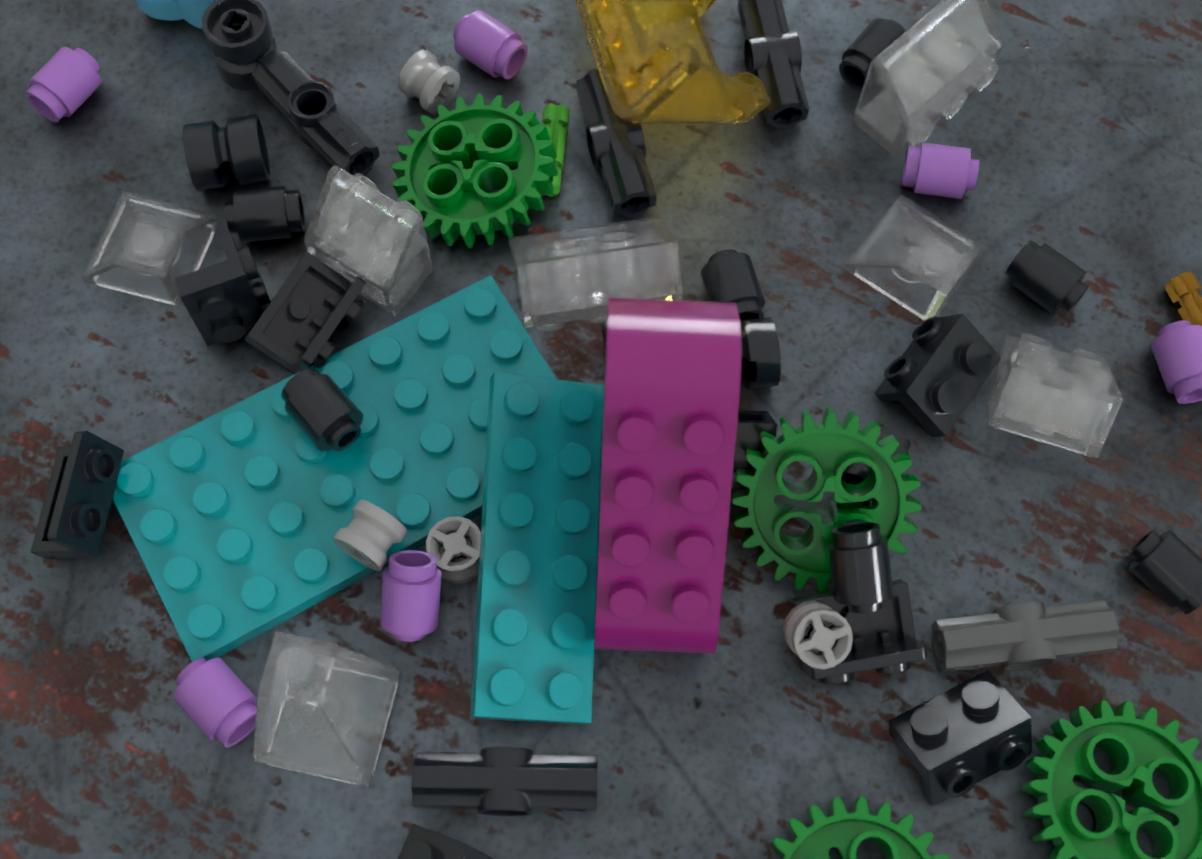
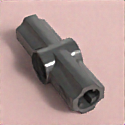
M1105 600L1077 604L1070 603L1051 607H1044V604L1040 601L1019 602L997 608L991 614L936 620L931 625L933 655L942 673L977 670L995 666H1003L1006 671H1023L1055 663L1057 659L1111 653L1118 648L1117 636L1119 626L1114 610L1108 607Z

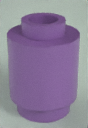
M482 10L464 15L456 24L453 32L456 53L495 78L502 76L505 79H511L518 73L526 60L528 47L521 42V36Z
M61 47L29 80L30 88L25 92V97L39 113L53 122H58L63 116L71 117L102 84V79L98 74L100 66L90 54L81 48L72 50L68 47Z
M924 142L921 143L920 147L908 146L901 186L913 188V193L962 199L965 189H975L979 171V160L971 159V148Z
M1186 320L1168 324L1158 331L1159 337L1153 340L1150 345L1167 392L1175 394L1176 400L1180 404L1201 401L1202 325H1191L1190 321Z
M417 550L399 551L389 557V565L383 569L380 625L384 630L392 633V636L397 640L405 642L419 641L424 639L427 634L434 632L439 626L442 573L436 567V558L432 554Z
M219 657L208 661L205 658L193 661L181 671L176 679V683L179 686L174 692V700L211 741L219 740L226 748L237 744L249 735L263 717V713L257 708L258 698Z

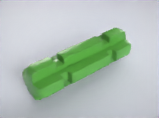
M549 103L543 108L542 124L546 125L557 157L554 161L558 175L550 178L554 188L553 194H540V196L554 197L560 192L561 173L563 172L567 142L566 136L570 120V110L563 104Z

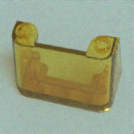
M575 0L615 115L634 124L745 123L762 111L771 101L759 77L748 72H740L732 77L719 70L699 20L716 0Z

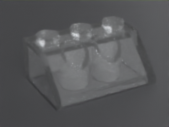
M941 1L871 61L852 122L895 158L911 144L914 147H919L931 135L936 126L935 123L943 116L947 119L952 118L966 102L967 94L974 88L979 91L983 90L998 73L1000 67L995 63L1003 48L1004 41L988 1Z
M660 217L509 238L518 298L525 328L535 326V329L539 331H552L563 328L567 321L587 319L591 323H601L603 320H607L608 298L683 301L678 242Z

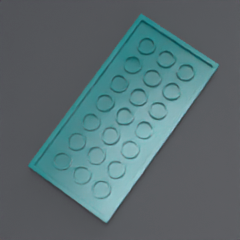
M491 275L329 356L320 368L313 365L307 368H314L320 374H328L363 413V421L360 425L361 433L349 447L341 451H335L334 449L329 451L318 450L285 411L286 403L282 399L281 393L287 382L296 375L294 374L121 462L112 499L192 662L199 658H205L208 661L220 657L376 572V570L361 564L347 555L332 540L340 528L348 527L353 520L352 509L359 500L368 501L385 510L407 530L402 541L392 544L386 552L388 561L385 566L389 565V557L399 551L416 550L424 546L429 531L437 522L447 517L455 516L471 520L482 514L491 376L494 372L557 379Z

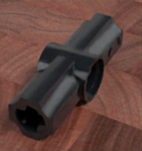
M738 0V13L745 36L744 62L746 74L749 81H756L765 123L774 126L776 130L793 128L797 123L806 120L809 113V103L800 74L802 52L799 36L796 31H789L782 0Z
M272 50L261 57L256 69L251 74L253 82L295 126L300 140L307 146L316 148L345 180L350 178L358 180L371 171L372 165L380 156L378 146L335 103L334 95L330 88L324 83L314 81L286 51L279 53Z
M605 67L589 70L583 78L576 81V92L587 124L586 139L593 167L601 170L605 189L607 190L614 214L623 215L625 218L643 215L646 210L656 205L657 195L645 161L646 148L641 123L637 115L631 116L618 74L608 71Z
M488 747L481 749L480 754L416 752L412 770V806L414 808L477 809L479 814L492 816L531 815L532 810H555L557 812L596 811L597 756L534 755L533 750L519 747Z

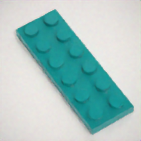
M494 372L490 378L470 718L580 725L591 723L603 385Z

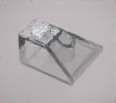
M122 191L86 266L82 279L84 282L183 307L184 303L179 296L174 278L199 270L220 222L219 216Z
M901 194L849 259L844 269L925 321L930 317L938 316L982 257L987 247Z
M276 631L258 689L253 761L370 788L400 679V669L333 643Z

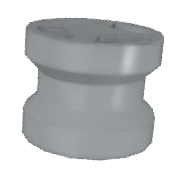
M420 50L410 57L403 66L398 78V89L409 98L417 97L420 99V105L431 114L438 113L437 105L442 104L445 107L449 105L460 84V74L450 66H440L438 58L428 50Z
M359 500L352 509L353 520L348 527L340 528L332 540L342 551L356 561L373 570L381 571L388 561L386 552L392 544L402 541L407 530L385 510L368 501Z
M459 516L447 517L437 522L429 531L426 540L427 553L432 554L436 558V567L442 573L441 579L453 584L467 583L478 576L481 532L478 526L469 519ZM460 555L467 556V558L462 557L460 559H455L453 562H451L454 557H458Z
M817 601L802 602L794 607L785 619L783 632L787 645L803 662L811 667L819 669L835 667L843 662L851 651L853 636L850 625L843 616L825 603ZM810 624H812L813 630L810 633V637L805 639L804 637L808 635V631L811 628Z

